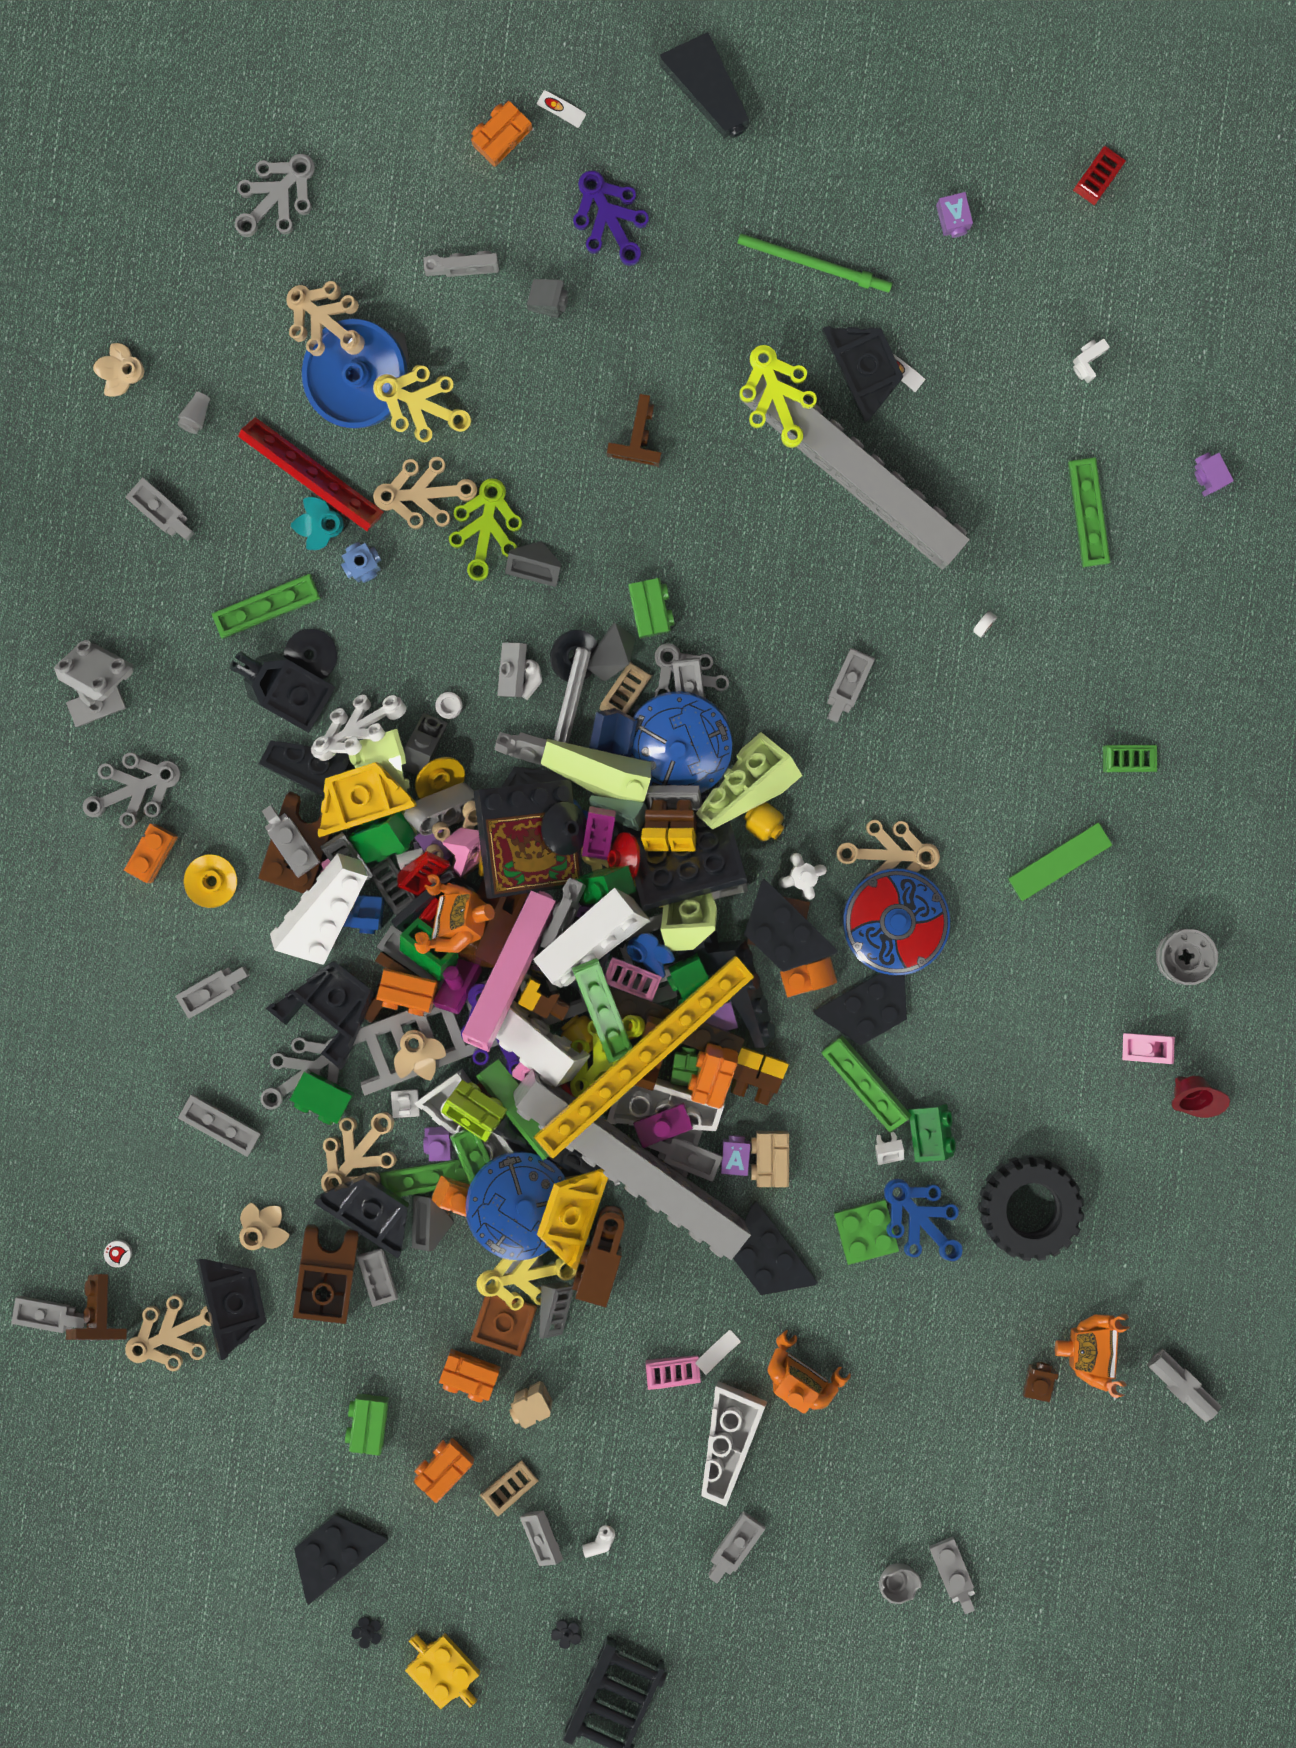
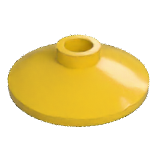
M441 757L429 762L422 768L416 778L415 791L417 795L422 799L463 783L465 778L464 768L458 760L451 757Z
M204 855L196 858L187 867L184 875V888L188 897L197 905L215 908L224 905L233 897L237 888V875L231 863L223 857ZM210 876H214L216 878L217 883L215 886H210L208 884V878Z

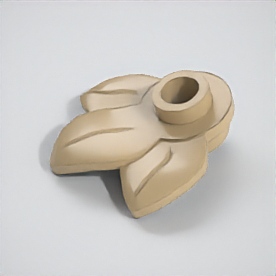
M120 343L111 344L110 356L99 358L93 366L94 372L100 378L106 380L104 394L110 397L126 393L130 384L140 381L144 375V367L141 361L132 357L130 349ZM131 365L132 371L131 373L127 374V370Z
M410 1030L400 1040L401 1050L394 1058L395 1070L401 1079L414 1071L420 1077L432 1080L436 1071L435 1060L446 1056L445 1048L437 1039L426 1038L422 1032ZM410 1039H417L419 1046L417 1048L410 1047Z
M249 1203L243 1209L240 1216L243 1229L240 1232L239 1238L241 1244L246 1249L257 1250L262 1246L274 1249L287 1241L290 1234L278 1227L282 1219L281 1207L275 1205L268 1206L259 1211L255 1204ZM250 1232L257 1233L258 1239L256 1241H252L249 1238Z

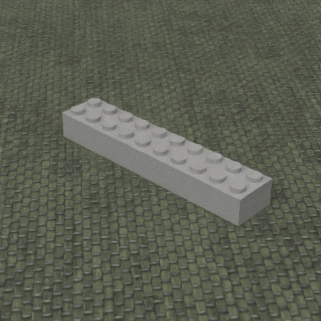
M774 370L777 380L782 382L780 380L782 376ZM763 374L755 388V399L750 403L743 402L753 411L756 410L767 386ZM749 389L744 390L742 393L745 398L753 396L752 391ZM784 396L794 425L799 426L803 431L802 442L797 448L941 570L947 567L970 540L966 537V530L957 523L952 525L945 519L947 515L937 506L933 508L925 502L926 497L915 488L910 490L904 485L906 481L901 475L895 471L890 473L883 467L885 463L877 455L872 454L870 456L863 450L864 445L853 436L851 438L847 437L842 432L844 428L833 419L828 421L822 416L823 411L818 405L815 404L814 407L805 409L799 402ZM772 399L765 415L766 422L782 434L784 428ZM793 430L787 433L788 438L791 440L798 437L797 433Z
M531 1069L513 1092L516 1108H518L517 1113L528 1121L532 1118L538 1122V1127L542 1130L576 1098L559 1086L555 1087L554 1085L546 1084L541 1080V1074L535 1069ZM601 1116L565 1147L571 1152L574 1149L583 1155L582 1159L590 1166L595 1167L597 1164L604 1169L603 1174L611 1181L616 1182L619 1180L625 1184V1190L637 1198L640 1195L646 1199V1204L655 1212L663 1211L668 1215L667 1219L676 1227L684 1226L689 1230L688 1234L699 1243L705 1241L710 1245L709 1249L720 1258L726 1256L732 1260L751 1236L742 1217L657 1158L650 1151L643 1148L639 1143Z

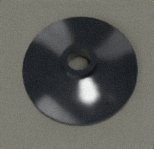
M304 629L295 633L289 639L284 650V658L324 679L336 666L337 648L333 640L326 633L317 629ZM307 650H313L314 657L310 660L305 658Z
M577 629L567 631L559 636L554 642L550 653V663L554 673L560 679L568 682L576 648L583 647L589 649L591 656L598 646L595 638L588 632ZM573 650L574 655L568 658L570 651ZM588 669L586 670L584 680L592 674Z
M558 802L547 809L541 822V835L545 845L558 855L566 856L578 852L584 844L587 819L582 810L573 803Z

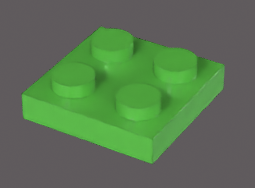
M885 1199L834 1212L848 1265L899 1252L896 1238L890 1237L886 1231L891 1219Z

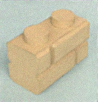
M756 1131V1138H751V1154H756V1164H751V1180H756L757 1187H789V1132Z
M539 1381L531 1385L529 1390L525 1388L515 1393L514 1402L511 1403L512 1409L509 1411L515 1424L520 1423L521 1427L527 1428L535 1424L536 1420L540 1422L550 1417L553 1401L544 1383Z

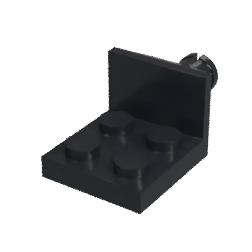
M242 651L238 652L234 658L244 663V666L232 660L230 670L245 677L244 684L248 698L309 733L334 691L335 686L276 652L259 656L256 660L250 658Z

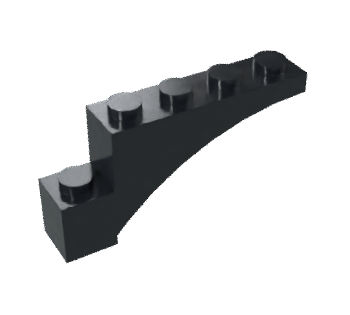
M715 929L695 949L678 951L679 957L685 956L688 958L697 954L706 973L710 977L733 957L740 959L754 978L732 996L730 1000L742 1016L755 1048H765L776 1036L775 1026L771 1022L768 1013V1003L763 996L760 987V977L756 973L753 964V954L748 947L747 941L737 940L718 943V935Z

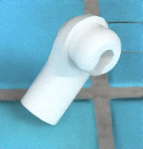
M532 659L525 660L524 677L526 682L523 685L522 697L525 700H528L542 683L540 666Z
M602 1526L594 1542L582 1545L585 1558L610 1550L615 1539V1531L611 1526Z

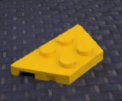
M378 762L325 778V798L321 806L322 819L321 826L318 828V836L323 837L416 807L417 804Z
M598 1169L555 1183L537 1232V1236L574 1270L578 1268L608 1180L603 1174L604 1169Z

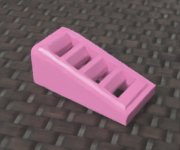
M613 956L605 973L608 985L651 1002L662 978L659 975ZM617 966H621L623 968L618 980H612ZM627 970H631L633 972L628 984H622ZM639 973L642 975L638 988H632ZM649 977L652 979L648 992L644 993L642 990Z
M698 1355L646 1360L648 1390L701 1383L700 1369L695 1364L699 1359ZM691 1363L692 1377H687L686 1364ZM675 1365H681L682 1378H676ZM670 1366L671 1379H666L665 1367ZM654 1368H660L661 1380H655Z

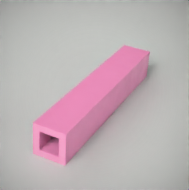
M539 891V893L530 892L462 1033L464 1042L489 1052L541 944L543 931L550 925L553 918L556 901L553 900L551 895Z

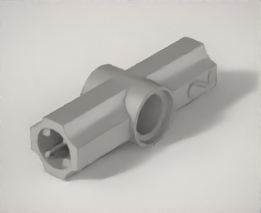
M1162 1349L1150 1359L1147 1366L1167 1384L1166 1387L1183 1404L1186 1403L1201 1419L1207 1422L1218 1414L1221 1405L1201 1387L1202 1384L1186 1368L1183 1369L1167 1352Z

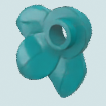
M307 497L303 499L306 514L296 518L290 526L299 535L307 537V550H320L328 544L330 538L341 534L344 528V521L340 514L330 511L329 506L324 500ZM329 520H334L336 523L333 529H327L326 523Z

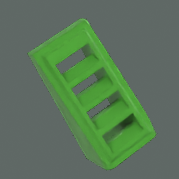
M1157 745L1103 746V772H1157ZM1114 751H1118L1119 766H1114ZM1124 751L1129 753V766H1124ZM1134 751H1139V766H1134ZM1144 751H1149V766H1144Z

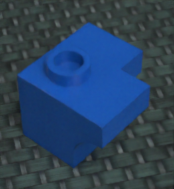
M358 895L354 908L349 913L343 927L359 928V933L375 934V930L382 929L385 898Z

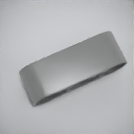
M459 783L415 801L416 807L405 810V819L421 835L432 834L433 825L438 822H444L449 827L464 821L463 807L468 801H475L474 791L466 783Z

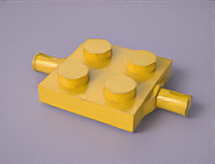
M417 1633L410 1638L409 1643L419 1652L416 1659L405 1669L410 1677L440 1709L459 1696L469 1708L472 1707L478 1699L467 1688L480 1675L481 1671L446 1633L429 1644H426Z

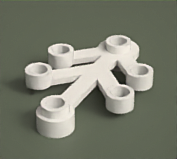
M366 695L357 696L353 700L355 710L349 720L342 708L335 709L330 714L332 724L325 736H321L314 741L311 753L322 761L331 759L336 753L357 754L362 748L358 739H371L373 742L381 740L385 735V731L380 724L375 722L385 716L390 720L402 717L406 712L405 704L401 698L395 695L388 696L382 703L383 707L361 719L365 711L371 707V702ZM347 722L344 729L338 733L341 726Z

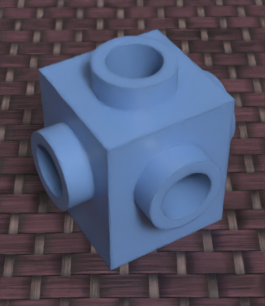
M357 542L345 549L347 553L342 555L345 562L341 566L348 578L353 576L357 582L363 581L365 583L377 576L376 572L381 570L378 562L382 560L375 547L369 548L366 543L361 545L360 542ZM361 556L364 557L363 565L358 566L355 564L356 559Z

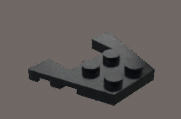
M333 961L306 980L307 983L295 991L292 989L286 993L285 998L275 1004L273 1002L266 1010L287 1025L303 1004L308 1006L338 1031L321 1054L342 1070L375 993Z

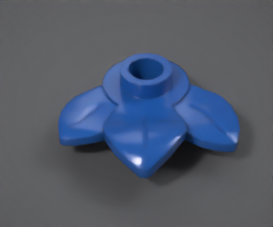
M641 933L639 937H633L628 942L627 953L631 959L639 963L642 962L646 969L664 978L666 976L663 964L672 963L675 957L670 949L658 944L656 936L649 933Z

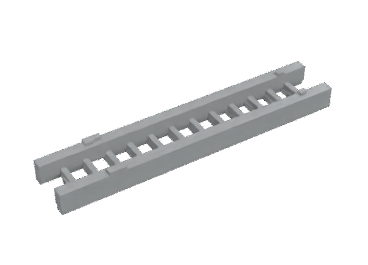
M663 913L650 917L651 921L628 937L626 941L631 940L633 937H639L641 933L650 934V932L660 929ZM625 944L624 948H620L624 961L633 965ZM684 959L665 965L666 976L661 978L660 983L667 981V977L671 975L668 967ZM605 966L604 971H603L604 976H605V973H606V971H607L606 966ZM525 975L520 985L522 992L527 984L525 980L529 979L531 975ZM642 975L636 976L632 988H638ZM647 978L643 989L650 987L651 978ZM487 979V980H484V981H482V982H479V983H484V984H486L487 981H488V979ZM629 979L626 980V981H623L622 984L627 985L628 982H629ZM546 980L550 992L557 990L556 985ZM580 990L581 998L568 1002L570 1003V1008L563 1020L588 1011ZM467 998L465 1003H467L469 1011H471L472 1006ZM434 1004L432 1012H424L423 1017L410 1014L406 1010L361 1027L353 1044L367 1041L379 1075L360 1082L364 1096L418 1076L412 1071L401 1079L397 1075L395 1068L389 1069L377 1038L379 1035L391 1031L400 1051V1040L405 1034L402 1027L417 1022L420 1032L426 1038L435 1039L427 1017L442 1012L454 1046L445 1049V1057L435 1060L436 1068L473 1055L474 1050L478 1047L463 1041L454 1013L436 1008ZM529 1010L530 1019L537 1018L548 1025L562 1021L551 1014L546 1019ZM496 1038L491 1047L499 1045Z

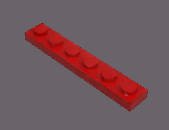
M256 417L240 430L239 438L364 530L368 531L382 517L384 511Z

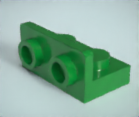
M941 1104L933 1107L909 1109L915 1162L942 1161L953 1157L956 1150V1142L954 1137L951 1136L952 1114L948 1110V1105Z

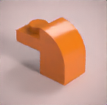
M830 956L785 972L779 971L787 998L837 983Z

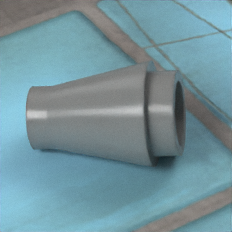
M196 392L191 401L179 414L178 426L187 432L197 434L203 428L210 398L203 393Z

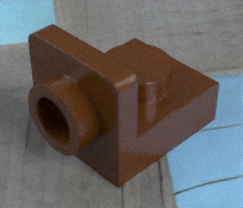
M1037 1362V1365L1029 1364L1023 1390L1024 1397L1050 1402L1055 1379L1058 1380L1059 1376L1057 1371L1052 1369L1053 1365L1044 1362Z

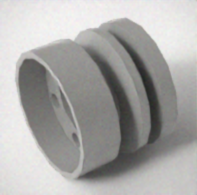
M1178 929L1168 933L1160 941L1156 950V963L1159 971L1168 980L1182 985H1196L1206 981L1214 973L1218 964V951L1215 943L1207 934L1195 929ZM1183 950L1191 954V958L1187 959V964L1179 960V955L1183 954Z

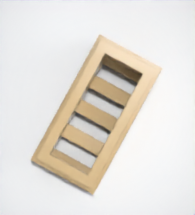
M630 662L602 701L599 709L601 711L613 708L620 710L610 703L612 701L623 708L620 710L621 712L628 714L652 676ZM630 673L639 679L641 683L637 684L628 678L627 675ZM622 683H625L626 685L634 689L635 692L632 693L631 691L621 686ZM616 692H619L620 694L628 698L629 701L626 702L620 697L616 696Z
M521 1460L482 1492L480 1496L494 1514L499 1516L534 1486L538 1479ZM520 1471L528 1480L525 1485L515 1474L516 1472ZM512 1478L520 1489L515 1491L508 1483V1479ZM503 1485L512 1496L507 1499L499 1489L500 1486ZM495 1492L503 1503L501 1505H498L493 1499L492 1493Z

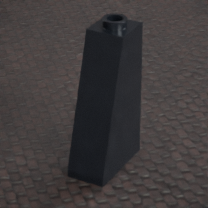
M708 32L659 55L661 68L723 138L730 135L732 138H735L746 132L745 128L749 125V118Z

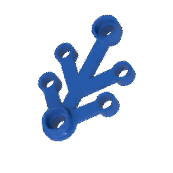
M890 1180L884 1188L885 1199L891 1204V1222L887 1225V1234L893 1238L903 1236L905 1231L904 1226L901 1224L903 1206L909 1213L908 1242L904 1246V1252L907 1256L915 1258L922 1252V1246L920 1245L921 1226L939 1246V1254L943 1259L948 1261L958 1260L963 1251L961 1244L956 1240L947 1239L928 1218L943 1217L947 1220H954L959 1214L958 1208L953 1204L917 1206L911 1198L925 1197L927 1200L936 1201L941 1197V1189L932 1184L926 1187H909L904 1180ZM896 1187L900 1189V1194L897 1197L893 1195V1190ZM931 1188H934L936 1194L934 1197L931 1198L929 1196V1190ZM949 1207L953 1209V1214L950 1217L946 1214V1210ZM895 1225L899 1227V1232L896 1235L892 1233V1228ZM915 1244L916 1252L911 1254L909 1251L910 1246ZM948 1245L952 1246V1252L950 1254H946L945 1248Z

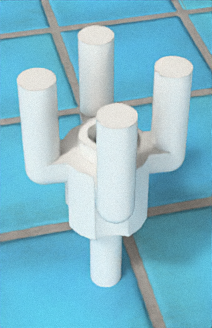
M793 853L790 856V861L794 867L790 875L781 877L778 883L783 888L795 886L798 889H802L804 898L813 899L815 897L813 887L817 883L818 877L824 875L827 869L821 864L813 867L811 864L804 863L801 854Z

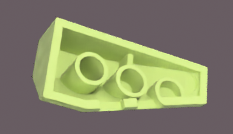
M394 729L385 732L384 737L376 742L371 741V739L360 740L359 742L362 745L360 752L355 755H349L350 762L354 765L355 769L378 762L407 792V788H410L409 779H404L402 765L406 764V759L398 730ZM409 823L417 836V830Z
M762 732L739 751L736 756L738 760L732 769L727 768L723 774L725 779L721 785L711 791L697 811V816L711 829L782 794L802 776L792 757Z
M547 739L541 760V764L567 779H571L572 782L600 797L644 802L651 780V762Z
M711 893L663 906L661 932L664 944L670 951L693 950L715 931L717 907Z

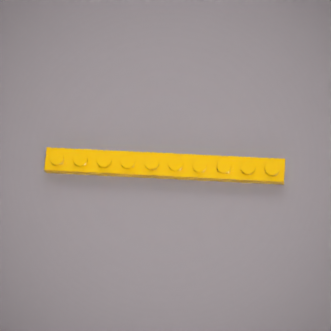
M733 957L534 1136V1139L551 1158L557 1156L754 976L738 957Z

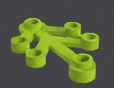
M494 478L485 480L479 488V495L465 505L457 506L453 512L457 521L466 522L471 512L484 505L482 516L459 532L455 531L449 536L450 545L454 548H461L464 546L465 540L480 531L475 560H472L467 567V573L474 581H483L489 574V568L485 561L491 533L501 546L502 554L508 558L509 555L504 552V548L507 545L514 546V549L517 548L516 544L508 539L494 519L495 506L506 519V526L510 531L516 532L522 527L521 518L512 512L504 500L506 495L505 486L500 480ZM490 488H496L498 490V493L495 497H490L488 495V490ZM458 510H466V516L464 518H458ZM511 519L519 521V525L516 528L509 526ZM456 535L462 537V541L458 545L452 543V538ZM477 566L483 568V573L479 576L473 572Z

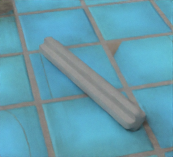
M576 648L554 737L555 741L569 743L591 654L587 648Z

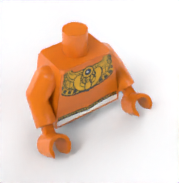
M429 875V881L436 885H425L430 895H438L443 892L444 895L439 897L431 940H429L427 933L418 932L415 934V939L418 942L415 943V948L421 954L429 952L431 948L438 952L459 953L470 943L482 938L485 922L494 918V909L490 904H486L479 899L477 893L455 884H441L438 876Z
M1120 1314L1116 1318L1113 1315H1092L1081 1321L1077 1327L1071 1328L1070 1341L1056 1340L1055 1355L1069 1357V1366L1075 1370L1076 1376L1090 1386L1109 1391L1110 1395L1115 1398L1124 1396L1116 1391V1386H1126L1124 1381L1112 1382L1111 1379H1116L1118 1332L1121 1333L1130 1328L1129 1326H1122L1120 1320L1128 1319V1315Z
M786 1330L777 1337L776 1343L779 1348L775 1349L768 1365L767 1371L773 1381V1391L778 1397L786 1401L790 1407L796 1408L802 1413H806L809 1408L813 1410L824 1409L838 1393V1387H843L850 1379L851 1374L849 1373L846 1378H842L839 1375L842 1367H838L831 1376L832 1383H828L826 1378L786 1352L787 1349L797 1342L796 1335L790 1338L789 1341L787 1340L786 1334L788 1330Z

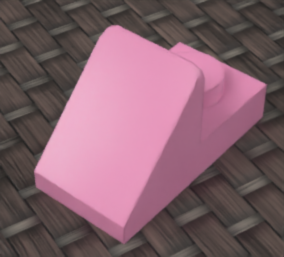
M459 828L443 841V845L456 855L453 871L460 878L479 863L481 848L478 830Z
M1123 1033L1122 1060L1174 1064L1175 1037L1164 1034Z

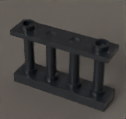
M606 1636L563 1731V1741L573 1745L575 1738H581L582 1736L607 1748H634L632 1741L657 1686L661 1688L665 1682L667 1672H665L664 1661L659 1660L655 1670L618 1654L616 1640ZM616 1664L649 1679L650 1682L645 1693L643 1694L609 1679L608 1675L605 1674L608 1665L613 1666ZM605 1688L638 1703L639 1706L634 1717H629L598 1703L597 1699L594 1698L597 1690ZM593 1712L627 1727L628 1730L623 1741H618L587 1727L586 1723L583 1722L586 1714Z

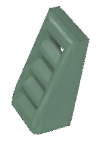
M592 795L589 799L592 807L616 811L615 822L636 831H640L646 821L645 810H647V807L643 802Z

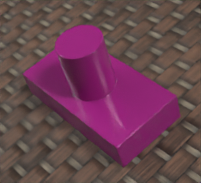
M589 807L582 856L607 860L610 852L616 811Z
M458 959V964L455 967H447L443 972L445 980L433 1001L435 1007L459 1015L468 998L469 990L475 985L482 972L480 965Z
M684 1103L633 1123L643 1148L694 1128Z

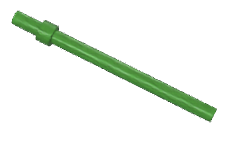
M742 233L738 239L737 244L859 283L858 286L866 289L872 287L889 293L892 282L872 276L873 273L864 270L861 273Z

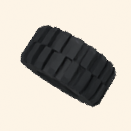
M1024 1155L1021 1159L1014 1157L1009 1159V1163L998 1165L996 1167L997 1171L993 1175L989 1174L985 1179L987 1184L985 1188L981 1187L979 1194L982 1198L981 1202H978V1210L981 1212L980 1220L987 1235L1008 1255L1014 1258L1016 1256L1020 1257L1025 1261H1031V1258L1042 1261L1046 1260V1256L1050 1254L1053 1257L1061 1254L1059 1250L1064 1246L1068 1248L1072 1244L1070 1239L1073 1235L1078 1236L1081 1230L1078 1227L1079 1222L1084 1221V1213L1081 1208L1084 1206V1200L1079 1194L1080 1188L1078 1184L1059 1165L1040 1156L1035 1158L1032 1155ZM1030 1183L1040 1184L1046 1187L1054 1197L1055 1211L1053 1217L1040 1230L1034 1232L1020 1231L1008 1219L1006 1209L1009 1198L1015 1190L1023 1185Z

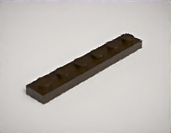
M608 985L621 1019L628 1015L640 1016L646 1026L649 1015L664 1020L674 1011L671 1008ZM704 1022L682 1043L704 1052L707 1044L711 1043L722 1048L735 1050L739 1055L745 1038Z

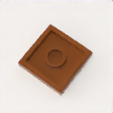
M485 1296L470 1341L521 1357L537 1305L524 1301L522 1308L514 1311L499 1296ZM515 1298L512 1301V1304H515L518 1301V1299Z

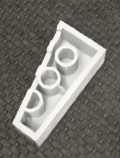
M339 853L336 854L316 878L317 882L310 890L305 891L298 905L293 910L290 909L285 915L283 923L278 928L275 927L270 933L275 951L324 965L367 878L361 860Z
M614 888L533 960L553 985L559 987L568 986L576 979L572 971L573 967L595 958L599 960L651 920L631 896Z
M513 1000L496 1036L499 1040V1045L506 1051H513L520 1057L519 1061L525 1067L535 1069L541 1074V1080L550 1086L554 1085L557 1087L573 1080L591 1055L584 1050L581 1053L575 1051L570 1046L572 1041L565 1036L560 1037L551 1034L548 1024L537 1018L530 1019L528 1017L529 1011Z
M463 1069L414 1103L421 1110L426 1111L437 1124L442 1125L452 1135L465 1128L441 1113V1110L461 1080L472 1083ZM492 1133L486 1142L483 1141L491 1160L502 1154L522 1152L517 1144L495 1133Z
M657 1078L653 1091L635 1085L611 1106L607 1121L611 1124L623 1123L634 1125V1121L684 1103L694 1127L693 1130L716 1131L724 1103L722 1108L718 1109L707 1104L694 1102L691 1100L692 1090H689L688 1087L671 1084L669 1081Z
M718 1381L715 1387L701 1496L727 1506L767 1401Z

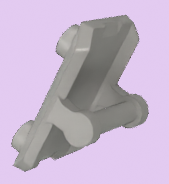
M84 640L78 643L69 654L60 660L54 669L58 680L74 688L79 694L80 699L90 707L95 703V700L103 701L115 691L114 688L123 679L126 680L133 673V664L91 643L89 640Z

